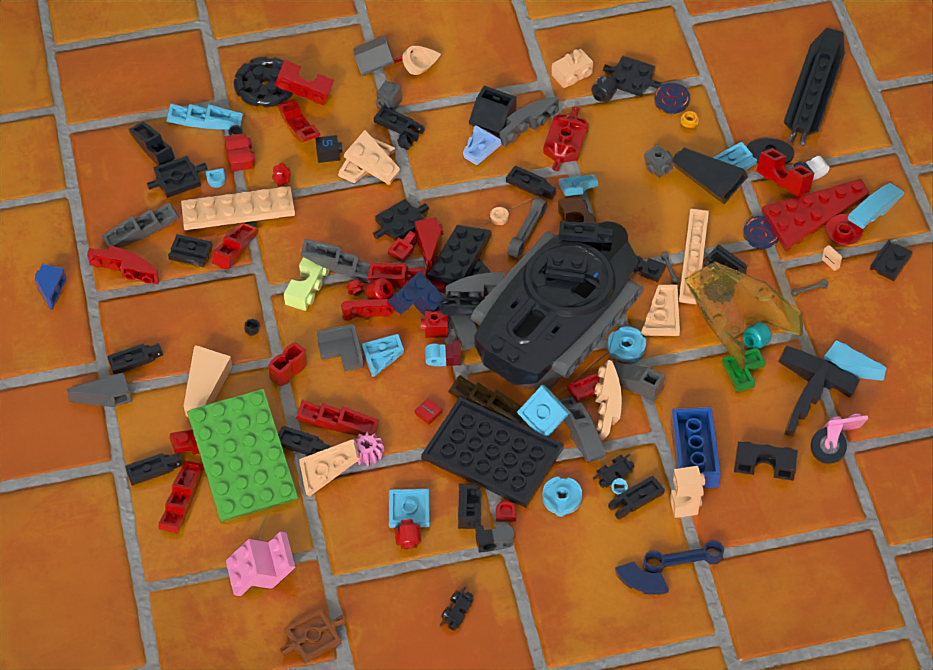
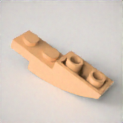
M610 360L604 366H600L598 371L600 380L594 390V394H597L595 402L601 403L598 409L600 419L597 420L595 428L602 441L609 435L611 425L614 426L620 419L622 405L619 378Z

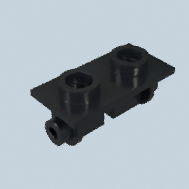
M621 454L612 460L613 465L610 467L604 465L596 471L598 475L593 480L598 477L600 479L599 485L602 488H607L615 479H618L615 475L616 472L620 478L632 472L635 466L632 461L627 460L630 454L625 457Z
M465 586L460 591L456 590L451 596L450 601H452V604L443 611L441 615L443 620L440 626L447 623L451 630H456V628L460 627L465 615L459 612V610L467 613L474 601L471 593H464Z

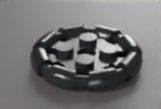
M267 56L251 59L248 64L244 63L235 74L234 89L236 94L241 96L242 101L255 107L258 105L264 108L273 107L281 104L283 100H288L293 93L275 86L284 60L276 57L269 59ZM265 81L270 82L267 85L261 84Z

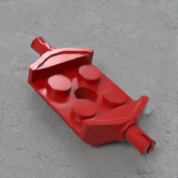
M575 106L572 107L571 114H558L553 117L543 147V153L554 160L552 166L554 171L555 169L556 171L560 170L562 162L578 161L579 152L586 131L588 132L589 124L585 119L577 117L580 110L578 107H576V110ZM563 133H569L570 135H569V136H563L562 134H563Z

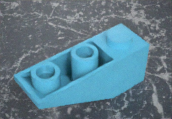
M837 340L824 356L825 361L843 369L856 378L881 381L885 378L887 368L880 362L868 358L865 354L857 352L847 344Z

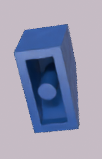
M42 264L40 270L35 274V281L49 309H53L66 282V276L63 268Z

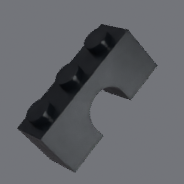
M738 442L734 472L754 475L755 467L758 464L767 463L774 469V478L793 481L798 450L788 447H773L767 444L759 445L752 444L751 442Z

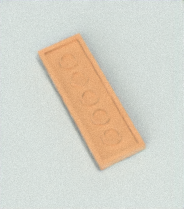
M290 186L181 201L184 230L295 215Z

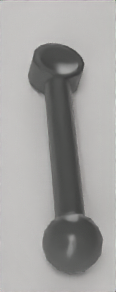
M663 252L661 259L665 260L672 277V283L677 284L679 279L675 276L670 265L669 255Z
M822 280L820 284L799 290L793 289L791 294L792 296H797L798 293L819 287L827 288L828 282Z

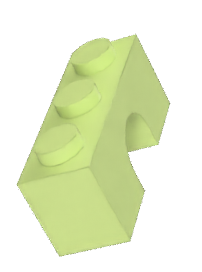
M303 257L299 264L300 276L307 279L304 281L291 279L284 292L285 305L306 311L308 306L313 304L315 293L321 289L324 276L328 275L329 269Z

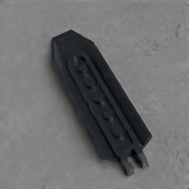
M826 28L810 44L784 119V124L792 131L789 142H794L796 132L803 133L800 144L805 145L807 135L816 133L820 129L845 54L844 33L842 31Z

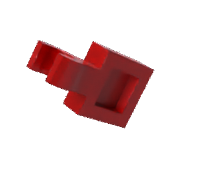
M410 231L403 240L398 238L388 249V255L404 263L414 251V245L417 243V239H415L417 234Z

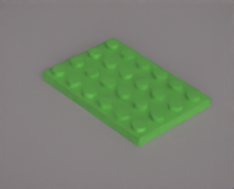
M264 389L187 410L220 522L298 500Z

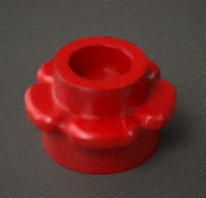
M359 279L350 282L346 286L349 295L357 296L362 293L364 283H361Z

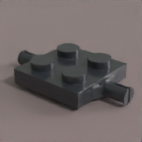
M626 56L621 57L616 67L606 64L603 67V71L612 74L619 90L640 97L643 96L649 86L658 88L662 84V82L652 80L655 66Z
M188 156L153 167L157 180L147 182V187L149 190L160 187L167 198L200 187L201 182L198 178V173L208 170L207 165L204 162L195 166L190 162Z
M404 199L375 216V220L381 226V229L373 232V236L378 239L386 234L395 241L398 238H405L410 231L415 232V221L425 219L421 214L429 210L428 205L424 203L415 208Z

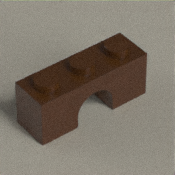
M580 194L558 201V212L563 221L595 224V217L593 213L588 211V205L585 199L582 200Z

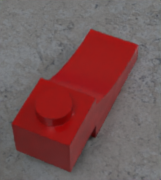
M243 222L224 236L223 243L213 251L212 264L222 269H230L237 263L245 247L257 236L258 228Z

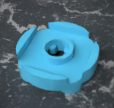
M621 327L618 331H613L608 337L607 347L609 355L612 359L621 362L636 363L645 353L646 339L645 337L643 338L641 332L636 328ZM629 342L630 347H625L622 344Z
M555 477L544 485L542 500L544 506L549 511L559 517H563L579 508L582 503V489L578 482L572 478L560 479L561 477ZM558 493H566V498H559Z

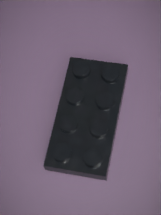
M457 225L428 272V279L451 284L468 277L492 236L491 230Z

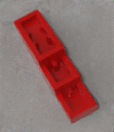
M370 263L367 279L372 281L385 278L391 282L393 287L402 288L419 271L428 279L427 268H408L407 264ZM429 280L440 293H445L446 283Z
M303 399L295 417L297 420L314 426L357 436L359 434L365 436L366 432L369 433V436L373 435L379 422L376 418L344 406L340 410L325 403L318 406Z
M185 460L172 485V493L165 504V512L159 521L160 530L173 533L179 532L204 470L203 464Z

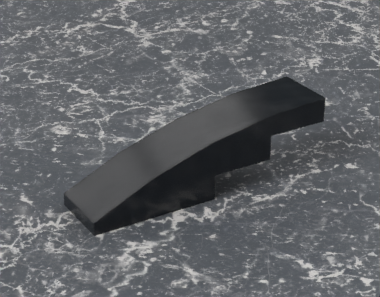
M789 346L784 348L778 360L779 363L807 381H810L820 367L827 362ZM829 363L823 386L829 390L834 387L846 396H852L859 383V379Z
M825 362L799 396L789 417L784 434L792 436L796 431L798 419L804 420L808 415L810 404H817L820 400L829 363Z

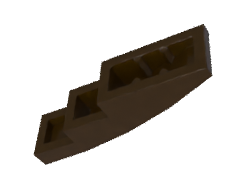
M461 375L457 377L448 391L457 398L462 397L514 422L521 424L523 418L517 413L522 407L498 390L492 392L482 384L477 382L475 385Z

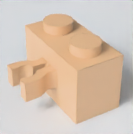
M581 48L573 50V53L566 54L562 59L552 63V76L563 88L573 85L593 73V61Z

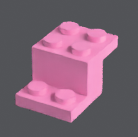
M279 532L269 542L248 539L226 560L233 593L236 596H241L251 586L272 589L295 568L288 536L285 532Z

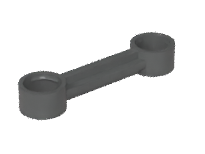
M538 197L533 200L530 213L517 236L513 237L509 243L508 255L520 258L525 242L538 219L542 218L546 211L547 200Z

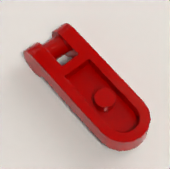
M389 299L344 301L341 304L342 318L345 321H350L356 317H389L395 312V309L388 302Z

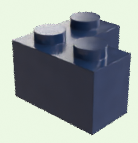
M419 271L388 302L400 315L414 304L425 316V311H434L445 297Z

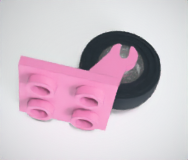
M853 414L846 419H842L840 416L830 418V421L812 437L811 452L818 461L826 464L838 462L847 450V442L841 431L860 428L868 420V416Z

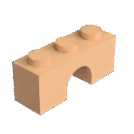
M698 466L674 469L673 483L675 490H671L670 498L674 518L698 515L699 506H702V485H705L704 474L700 473Z

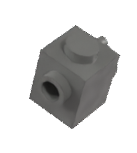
M385 80L377 91L376 104L380 109L385 106L395 110L402 101L401 86Z

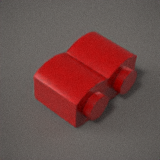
M246 133L224 136L231 172L252 169L253 163L256 161L254 151L250 152L252 148L251 138H247Z
M296 342L287 346L282 354L270 361L268 365L270 379L278 386L287 384L294 374L301 372L306 367V350Z

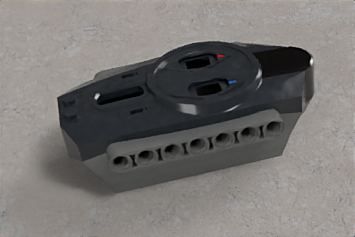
M610 221L595 223L599 224V227L613 229L612 243L559 240V234L554 235L549 231L536 242L475 308L471 315V320L480 325L474 335V344L485 367L514 385L530 390L538 389L541 385H545L550 390L562 376L568 378L636 302L643 291V287L634 282L639 261L628 241V233L622 225ZM550 250L588 256L584 283L545 277Z

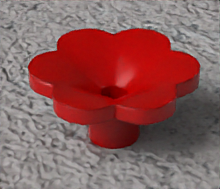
M284 163L274 166L273 180L277 182L278 186L287 184L290 181V169Z

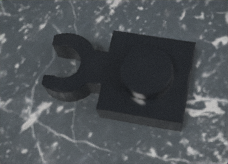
M636 256L639 261L638 271H641V276L659 282L666 269V264L650 258L646 262L642 257Z

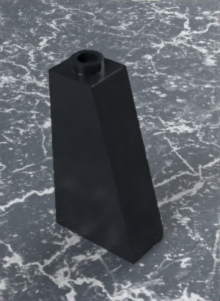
M687 148L677 152L672 161L679 171L723 204L730 199L748 178L743 168Z

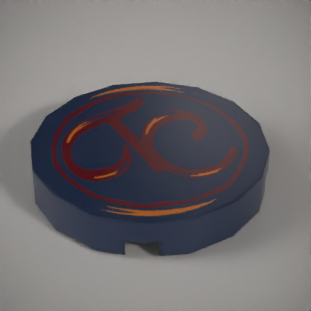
M666 83L657 88L654 102L657 108H661L664 112L676 114L688 107L690 94L683 85Z
M756 216L746 222L743 234L745 240L752 247L767 249L771 245L778 243L779 240L765 216Z

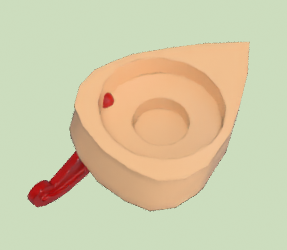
M411 46L405 50L401 57L394 59V63L403 61L405 68L410 74L419 75L427 71L441 54L422 46Z

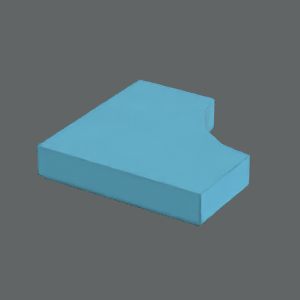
M594 174L559 179V186L565 196L583 194L586 189L597 187L598 180Z

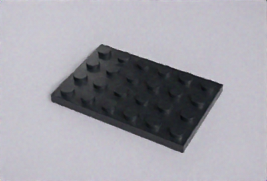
M459 397L421 454V459L527 508L564 449V444Z

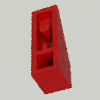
M436 217L415 221V234H417L418 244L428 272L436 261L441 246V235H444L443 226L438 224Z

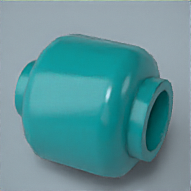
M755 322L744 330L743 341L751 349L757 347L761 349L770 342L771 331L766 324Z

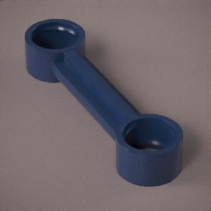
M709 541L701 549L665 555L658 551H649L644 556L643 567L646 572L659 573L663 570V567L702 560L709 564H718L723 559L724 547L718 541ZM714 548L721 554L713 557L708 555L706 551ZM654 558L659 560L661 564L653 567L647 564V560Z

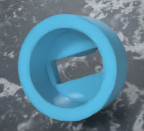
M618 478L612 482L611 487L614 493L621 494L627 490L628 485L624 479ZM614 485H624V489L614 488Z

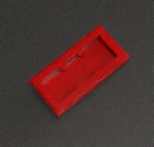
M598 372L567 385V390L577 403L597 395L594 394V390L600 380Z

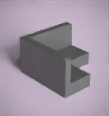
M354 324L317 331L318 347L322 360L341 356L344 372L363 368L362 351Z

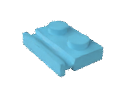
M742 142L712 157L744 170L757 164V159H754L752 153Z

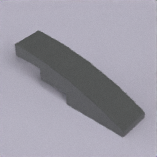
M167 203L155 212L150 209L136 219L131 216L102 235V238L108 248L109 246L120 248L165 228L178 220L179 216L172 205Z
M304 239L301 256L341 275L367 283L371 282L367 279L370 263L359 261L357 255L340 252L341 247Z
M455 313L453 316L448 315L450 325L454 329L457 339L460 340L462 349L475 348L474 335L477 332V328L471 320V315Z

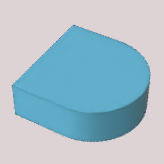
M224 168L206 171L207 181L211 187L218 188L225 184Z

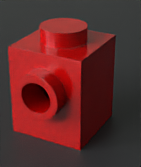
M425 311V319H421V330H425V338H448V315H444L442 311Z

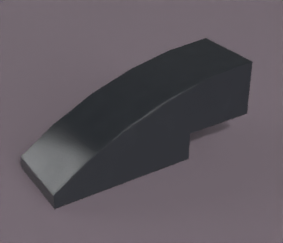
M143 121L128 129L139 146L158 166L175 159L171 146L164 142L161 134Z

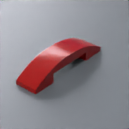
M294 99L278 105V109L287 126L299 141L305 142L321 136L314 124L310 125L303 116L300 106Z

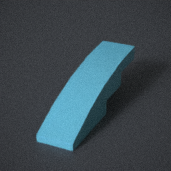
M170 103L166 121L184 126L229 130L233 125L241 126L243 113L209 104L207 108L189 104L188 108Z
M888 183L857 206L849 214L848 220L863 229L870 221L874 222L880 215L883 216L905 192L895 185Z

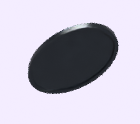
M761 138L747 145L754 159H757V163L759 162L761 152L771 148L786 156L785 164L791 162L794 158V149L788 143L778 139Z

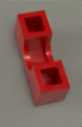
M284 60L275 86L324 106L334 80L318 73L315 80L306 81L299 74L301 66Z
M773 148L761 152L756 172L760 173L764 178L775 182L779 187L790 191L792 195L801 196L810 191L814 172L802 165L793 167L788 172L785 167V155Z

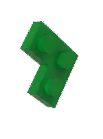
M758 347L724 357L721 362L737 393L754 388L755 381L750 371L765 367V360Z

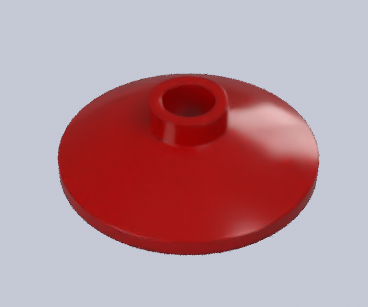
M847 214L835 215L826 224L827 236L833 242L840 245L854 244L863 235V229L849 221V215Z

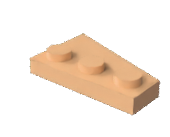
M366 130L362 132L344 154V158L365 169L388 185L392 183L400 172V168Z
M353 439L299 459L306 495L310 497L360 460L357 444Z

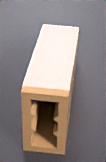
M195 345L184 400V410L187 417V410L214 403L232 369L231 356Z

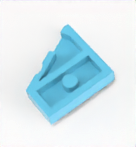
M398 334L361 344L372 377H375L404 354V348Z

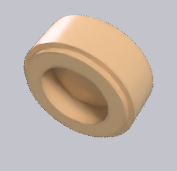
M496 207L490 213V220L495 225H504L509 220V212L503 207Z

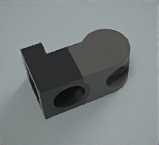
M483 525L475 526L479 553L507 549L514 543V530L511 526L502 525L497 529L484 530Z

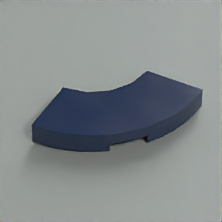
M635 562L615 568L619 579L629 588H634L642 591L643 594L660 595L669 592L661 572H645Z

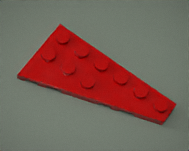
M862 179L763 206L762 212L787 252L791 249V246L796 243L799 244L803 241V238L823 228L830 218L843 214L849 207H854L869 196V190Z

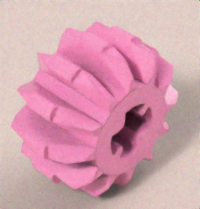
M366 432L365 436L359 434L358 439L353 438L357 444L360 458L358 460L359 465L365 462L368 466L369 462L376 464L377 459L381 460L384 446L381 438H377L375 433L369 436V433Z

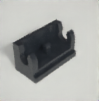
M717 245L706 257L708 261L704 264V268L716 277L729 281L733 287L746 277L747 265L721 245Z
M459 484L458 529H475V526H481V492L479 491V486Z

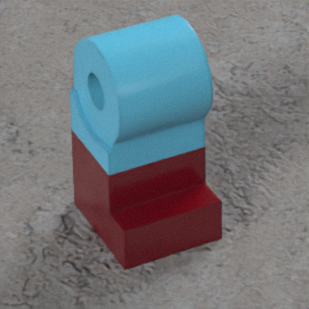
M460 340L452 341V344L427 345L425 347L426 364L430 366L461 365Z

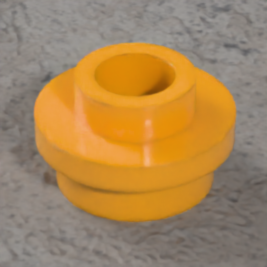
M687 111L681 116V124L684 127L694 128L698 125L699 118L695 112Z

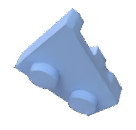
M475 125L473 135L469 137L468 145L463 151L464 158L478 165L502 145L501 139Z

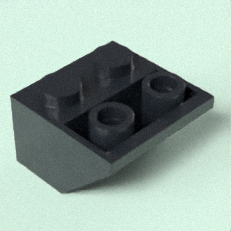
M483 86L476 97L469 124L500 135V131L507 126V117L516 111L517 97Z

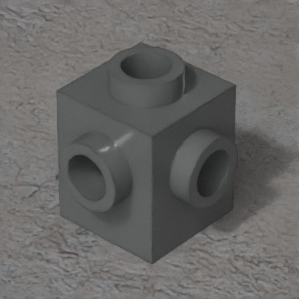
M656 145L644 154L645 165L648 171L652 174L654 173L658 178L673 169L671 153L665 151L659 145Z

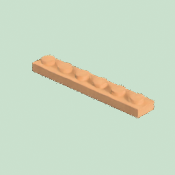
M690 209L679 302L698 304L709 211Z

